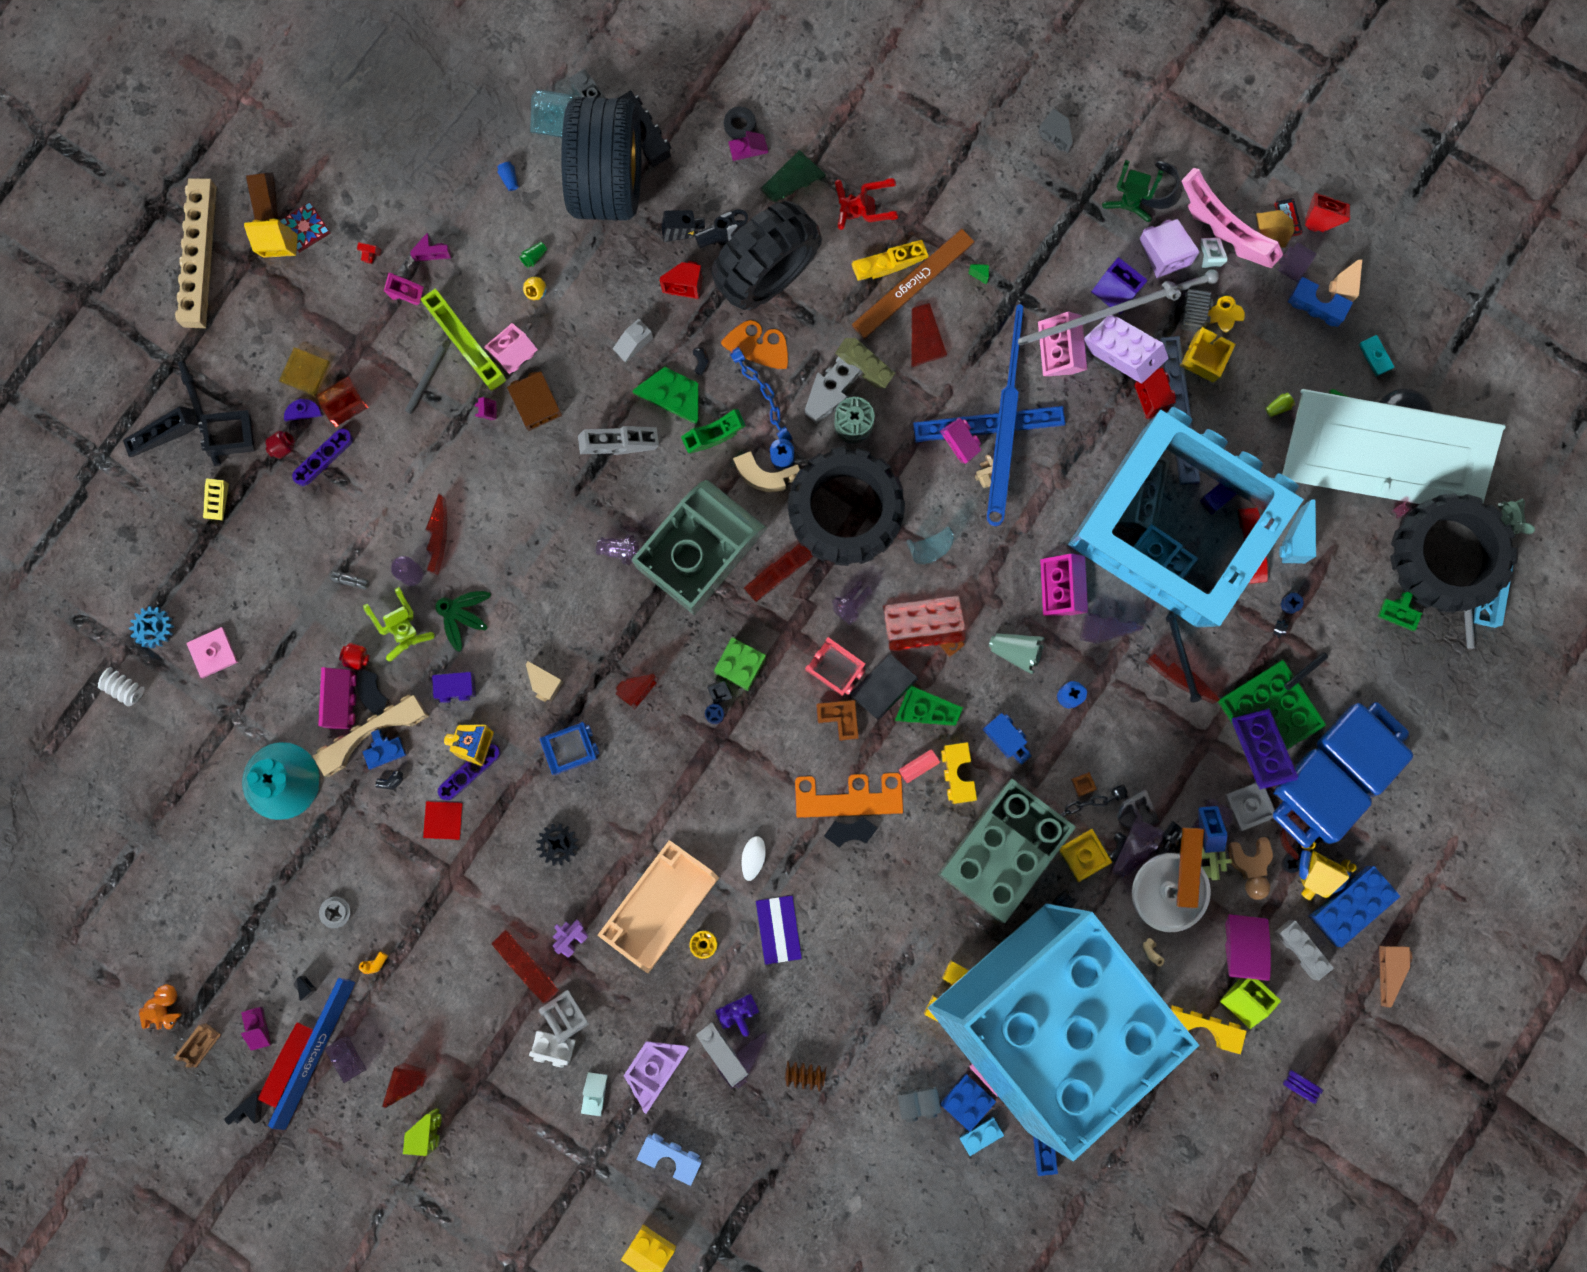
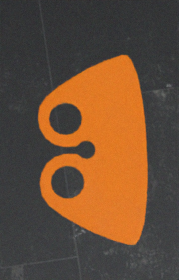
M749 320L737 326L721 341L722 346L731 352L739 347L745 358L771 368L787 369L788 352L786 340L779 330L770 329L766 331L762 338L763 343L758 344L756 341L762 334V328L756 321ZM755 325L757 327L756 335H747L746 327ZM771 333H776L779 336L777 344L773 345L768 342L767 338Z

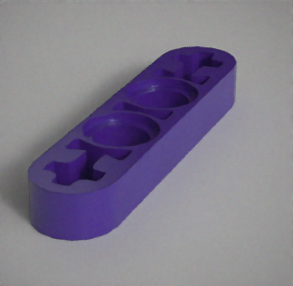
M346 429L337 430L294 470L292 474L294 482L300 486H306L311 483L352 444V434ZM342 434L347 438L345 442L340 438ZM334 441L340 445L339 448L333 443ZM329 446L334 447V453L327 456L325 449ZM319 459L321 462L320 466L313 469L311 467L312 461ZM308 467L313 473L310 474L305 468ZM300 473L304 475L305 480L300 479Z
M490 744L489 748L496 750L494 752L495 756L486 758L485 760L488 763L486 764L484 761L479 771H474L471 766L472 762L467 761L439 786V797L447 801L454 799L499 759L501 755L499 747ZM461 773L467 776V781L464 784L457 782V776ZM453 781V783L457 787H459V789L457 790L454 787L450 790V796H444V788L446 787L449 789L450 787H452L453 784H451L450 782Z

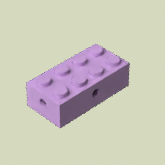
M1115 315L1107 316L1084 338L1091 354L1141 384L1168 359L1162 342Z

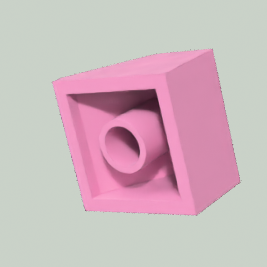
M513 323L484 346L488 353L508 374L518 370L520 365L532 358L537 351V348L526 334Z

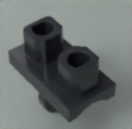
M1171 821L1151 849L1158 855L1174 853L1182 841V828L1174 821Z

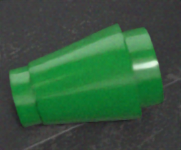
M539 242L522 251L519 259L527 268L534 267L547 251V248L542 242Z

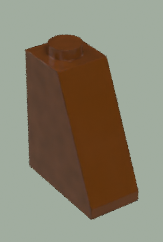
M273 172L246 175L255 220L269 221V219L278 218Z

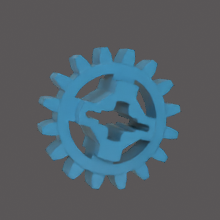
M148 606V611L142 608V614L135 613L136 620L130 621L134 624V626L129 627V630L134 631L131 637L137 638L135 642L137 644L142 643V646L146 648L149 646L155 649L156 644L162 647L163 640L169 641L167 635H173L169 631V629L174 628V625L169 624L173 619L166 617L168 613L158 607L154 610L153 607ZM154 636L157 637V638L152 639V640H147L148 638L151 639V638L154 637Z

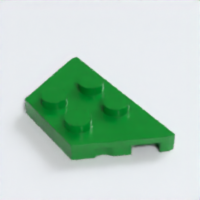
M664 367L633 389L632 393L696 425L698 424V382Z

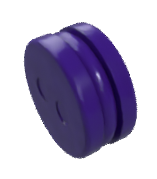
M1290 1070L1289 1076L1286 1077L1287 1080L1283 1081V1085L1316 1104L1318 1102L1316 1098H1319L1324 1090L1293 1070Z

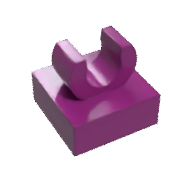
M485 397L478 398V403L475 404V407L478 408V413L475 416L488 420L497 419L496 401Z

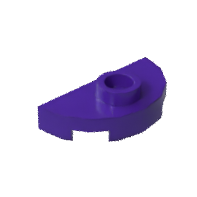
M308 399L293 401L284 412L285 421L323 416L321 409Z

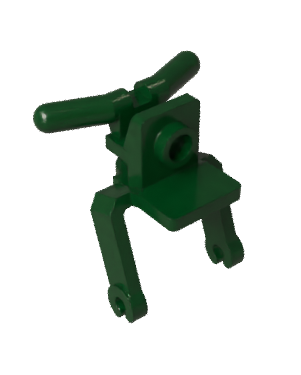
M1125 160L1117 183L1118 191L1123 192L1121 201H1105L1102 203V208L1129 210L1146 222H1150L1152 220L1151 215L1140 208L1139 205L1142 198L1147 200L1153 198L1164 171H1158L1151 190H1148L1151 175L1130 169L1125 182H1123L1130 161Z

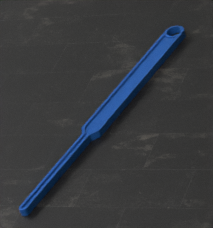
M1021 304L1016 307L1007 386L1001 391L987 509V522L992 526L1001 525L1005 516L1019 394L1014 385L1019 350L1018 339L1020 338L1023 306ZM992 512H998L1002 519L999 522H993L990 520L989 515Z

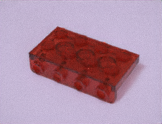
M959 596L883 605L889 650L900 651L907 648L959 643L965 640L966 630Z

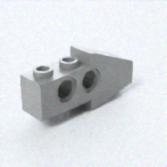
M839 356L834 367L830 366L824 372L825 377L819 372L816 375L805 407V415L815 424L836 410L840 402L847 398L844 392L862 374L859 368L848 365ZM840 369H846L848 371V374L840 375L838 371ZM831 382L834 383L836 387L834 389H828L826 387V384Z
M622 426L617 429H584L578 435L580 454L614 453V455L655 450L659 446L657 427Z

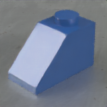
M1218 806L1199 807V827L1204 830L1203 848L1205 853L1224 852L1228 835Z

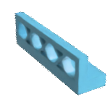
M1510 582L1506 588L1499 591L1498 597L1490 603L1483 605L1482 608L1481 606L1475 608L1473 623L1493 628L1503 625ZM1483 609L1487 610L1490 614L1489 621L1479 619L1480 611Z

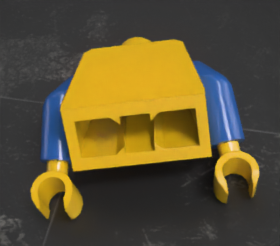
M1315 842L1308 848H1304L1301 845L1304 851L1301 853L1299 876L1305 887L1301 894L1306 899L1311 900L1316 893L1327 898L1331 894L1344 890L1351 876L1350 872L1356 870V865L1353 863L1349 865L1350 860L1344 859L1340 865L1315 851L1311 853L1310 850L1316 846Z

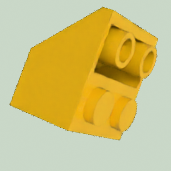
M253 220L252 222L244 223L252 250L261 257L296 256L298 234L292 231L290 227L282 224L280 220Z

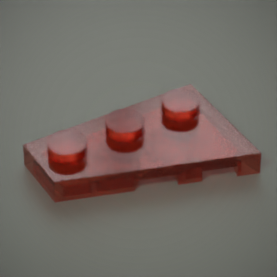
M930 303L912 308L911 367L946 357L947 353Z

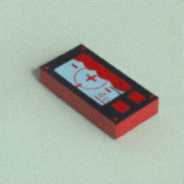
M1294 198L1276 201L1274 203L1275 210H1282L1293 220L1294 233L1292 237L1301 235L1303 231Z

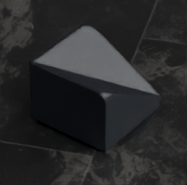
M305 975L299 976L294 982V987L298 990L300 1001L306 1000L317 991Z

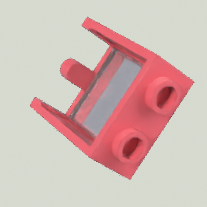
M827 637L821 649L817 651L811 663L805 668L807 672L842 697L845 693L847 695L850 694L855 686L852 684L856 678L860 679L866 671L864 669V662L829 637Z

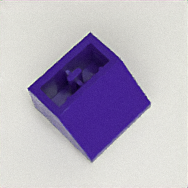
M1118 257L1091 293L1109 307H1113L1133 300L1143 289L1147 279Z

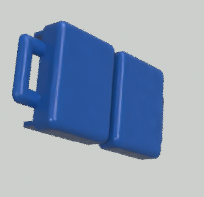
M1378 702L1372 703L1368 708L1361 703L1350 706L1318 740L1317 746L1319 749L1307 752L1294 768L1297 772L1298 780L1276 786L1273 794L1278 795L1283 802L1273 812V818L1304 848L1310 847L1319 836L1324 843L1331 844L1340 841L1371 806L1372 799L1370 797L1380 795L1412 760V751L1403 743L1409 736L1408 730ZM1380 720H1382L1395 734H1393ZM1291 810L1311 827L1306 833L1287 816Z

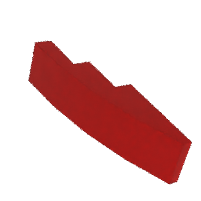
M298 1022L295 1024L258 1098L259 1101L274 1108L277 1107L313 1029Z

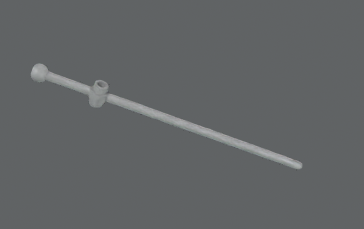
M1211 269L1204 276L1177 285L1174 282L1165 281L1160 291L1018 339V344L1025 345L1165 296L1175 301L1181 296L1180 291L1204 283L1215 284L1219 279V274L1216 270Z

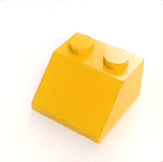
M642 1225L621 1258V1261L638 1272H662L675 1252L676 1246L645 1225Z

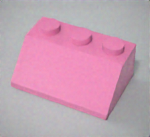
M1065 312L1039 321V331L1080 318L1082 315ZM1083 325L1040 339L1043 376L1072 375L1087 370Z

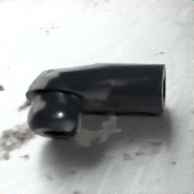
M696 347L693 350V355L697 358L698 364L694 372L702 376L709 363V358L704 348Z
M396 770L388 779L377 778L375 787L393 790L402 783L403 773Z
M1122 833L1115 834L1116 849L1108 855L1113 862H1116L1127 852L1128 838Z

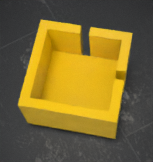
M1202 327L1195 333L1188 347L1189 350L1186 352L1180 366L1211 382H1215L1221 377L1236 344L1223 337H1219L1213 344H1210L1217 337V334Z

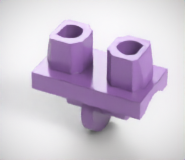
M576 920L571 926L566 922L562 927L556 924L554 928L557 932L553 938L557 941L553 944V947L558 954L562 953L570 957L576 950L570 942L575 938L580 943H583L588 938V934L583 929L581 922Z

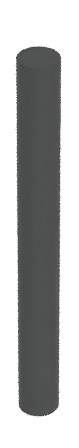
M439 345L405 412L412 414L446 350L443 346Z

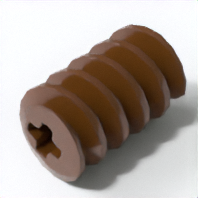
M787 1061L785 1072L786 1086L789 1087L793 1082L794 1087L797 1088L801 1083L802 1089H805L807 1084H809L810 1090L813 1091L815 1085H817L818 1091L821 1092L825 1082L827 1066L822 1072L820 1065L814 1071L812 1064L806 1069L805 1063H802L800 1068H798L797 1062H794L792 1067H790L789 1061Z

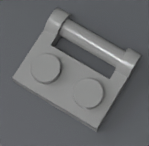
M568 990L539 1009V1013L545 1017L556 1035L555 1039L558 1044L565 1042L569 1037L589 1025ZM556 1008L568 1028L564 1032L551 1013V1010Z

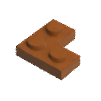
M855 700L816 704L818 724L837 722L839 741L859 739Z

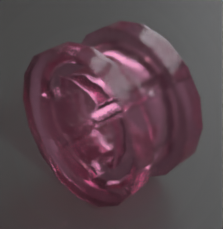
M1406 501L1392 510V513H1396L1397 519L1411 510V507H1407Z

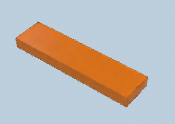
M1182 828L1176 904L1178 907L1198 908L1204 830L1201 828Z

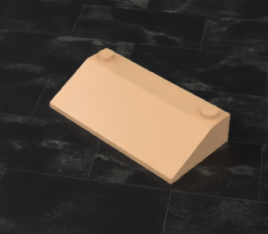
M669 840L599 932L598 936L643 971L649 973L718 881L719 877L711 869Z

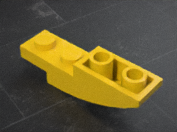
M918 240L889 248L884 253L855 260L851 265L858 281L870 277L876 279L912 266L928 258L929 255L923 240Z

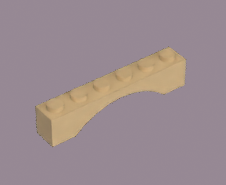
M407 695L396 706L390 705L385 708L383 714L379 716L374 715L367 719L368 723L363 726L358 725L352 728L350 734L345 737L344 735L337 737L333 740L334 743L328 747L325 745L316 751L317 754L313 755V758L323 775L330 777L345 768L355 748L372 731L390 726H414L429 717L419 698L415 695Z

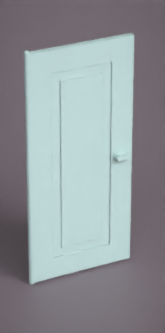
M1306 389L1300 391L1302 395L1282 475L1298 483L1421 504L1428 499L1450 493H1456L1458 496L1473 495L1483 500L1482 503H1484L1502 433L1506 428L1505 425Z

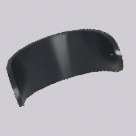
M1157 161L1155 166L1172 175L1177 181V186L1167 197L1149 200L1142 198L1141 203L1155 209H1167L1174 206L1181 198L1180 177L1173 165Z

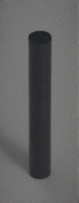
M1324 652L1321 653L1284 684L1285 689H1292L1328 659V655Z

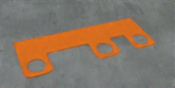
M899 773L883 774L881 777L882 793H869L867 775H850L848 778L849 794L816 795L815 779L813 777H797L795 780L796 817L903 813L901 775ZM888 777H895L897 779L898 785L896 788H887L885 781ZM861 778L864 780L865 786L862 790H855L853 788L852 782L854 779ZM808 780L811 783L812 787L809 792L805 793L799 789L801 781Z

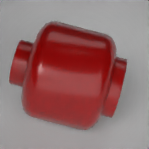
M349 643L347 646L342 647L339 660L342 661L344 667L360 670L363 665L367 666L370 655L366 654L367 649L364 646Z

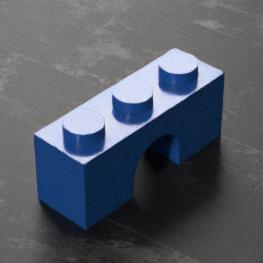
M1302 277L1297 282L1287 302L1296 309L1308 312L1314 318L1324 320L1330 326L1338 327L1344 321L1353 302L1335 294L1329 303H1322L1316 297V290L1319 285Z

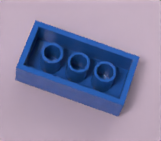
M1366 866L1348 881L1344 890L1334 893L1312 912L1309 917L1334 947L1342 948L1401 896L1375 866Z

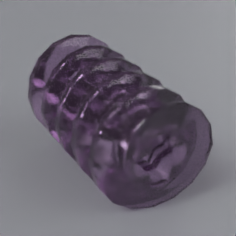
M400 556L392 562L391 572L398 580L407 586H415L420 583L423 578V570L415 561L409 557Z

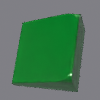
M970 264L968 274L987 284L989 265Z

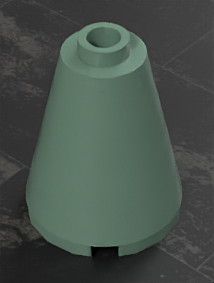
M997 633L996 636L991 637L989 647H991V652L1022 670L1034 674L1035 670H1032L1033 666H1038L1043 651V645H1040V642L1045 641V638L1041 636Z

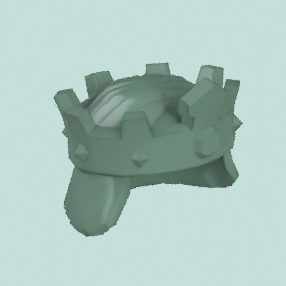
M1524 499L1516 502L1502 501V503H1498L1497 506L1502 508L1501 513H1503L1501 520L1505 525L1511 524L1514 534L1523 533L1530 535L1534 533L1535 527L1526 523Z

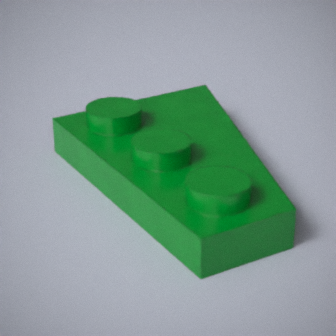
M911 686L906 692L895 721L956 726L963 707Z

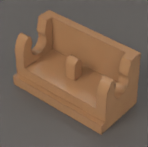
M207 1023L198 1025L174 1058L177 1061L186 1062V1067L197 1068L221 1037V1034Z

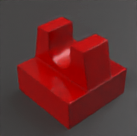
M358 242L357 250L362 252L361 261L373 264L374 256H380L381 249L374 245Z

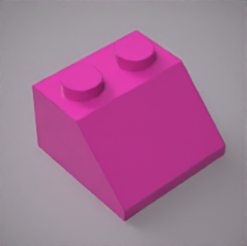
M958 418L940 430L958 460L966 464L981 451L979 446L982 444L976 435L972 436L969 432L971 427L965 419L962 421L961 418Z

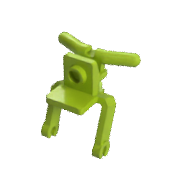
M399 587L395 589V593L403 607L383 617L386 627L380 625L368 604L363 605L365 613L369 615L379 633L382 635H386L389 632L393 633L395 641L400 643L386 656L387 661L394 660L400 653L409 648L408 646L432 640L435 637L433 632L416 635V630L410 623L414 619V612Z

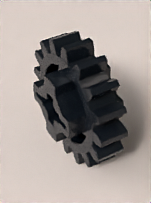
M551 824V829L545 827L546 833H539L542 839L536 840V843L540 844V847L536 848V850L542 851L539 857H546L545 863H549L552 860L553 866H556L557 861H559L561 866L564 865V860L571 862L570 856L576 857V854L573 852L574 849H579L575 845V842H578L579 839L573 838L576 832H569V826L563 829V824H559L558 828H556L555 824ZM560 831L558 836H550L551 833ZM567 836L570 840V847L566 843ZM561 840L560 845L563 848L554 849L556 845L552 841ZM545 842L548 843L549 846L548 853L545 848ZM560 852L566 854L563 857L554 858Z

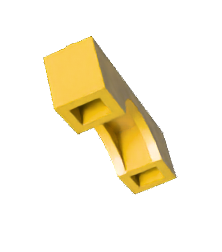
M1171 1006L1172 1012L1188 1031L1196 1027H1205L1213 1034L1218 1048L1241 1055L1246 1031L1241 1029V1025L1229 1022V1025L1221 1024V1019L1211 1016L1209 1020L1204 1019L1201 1013L1191 1011L1190 1014L1183 1013V1008Z

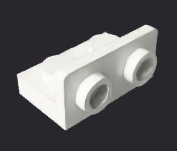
M537 1031L529 1056L534 1057V1061L545 1063V1060L553 1062V1066L564 1068V1065L570 1064L576 1040L568 1038L565 1042L558 1044L555 1039L556 1035Z

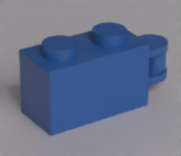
M1001 713L982 730L1007 758L1013 756L1022 765L1032 757L1024 747L1027 743L1025 740L1027 737L1022 730H1016L1012 725L1014 723L1007 714L1003 715ZM1019 749L1023 752L1020 757L1016 754Z

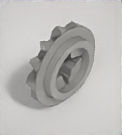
M340 897L328 898L322 903L319 910L321 922L329 928L344 926L349 921L351 914L350 904ZM337 907H339L338 912L340 913V915H342V917L335 916L334 918H332L333 913L331 912V910H329V908L336 909Z

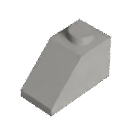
M637 319L624 331L613 350L626 363L653 339L652 332L640 319Z

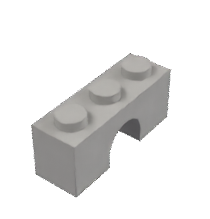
M1288 920L1274 932L1286 948L1291 949L1301 961L1299 964L1311 979L1319 981L1334 969L1295 920Z

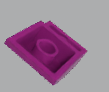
M1229 914L1225 923L1227 936L1225 948L1229 976L1269 981L1271 947L1268 919Z

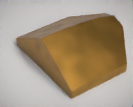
M1282 210L1256 213L1257 232L1277 241L1281 248H1285L1294 233L1293 220Z

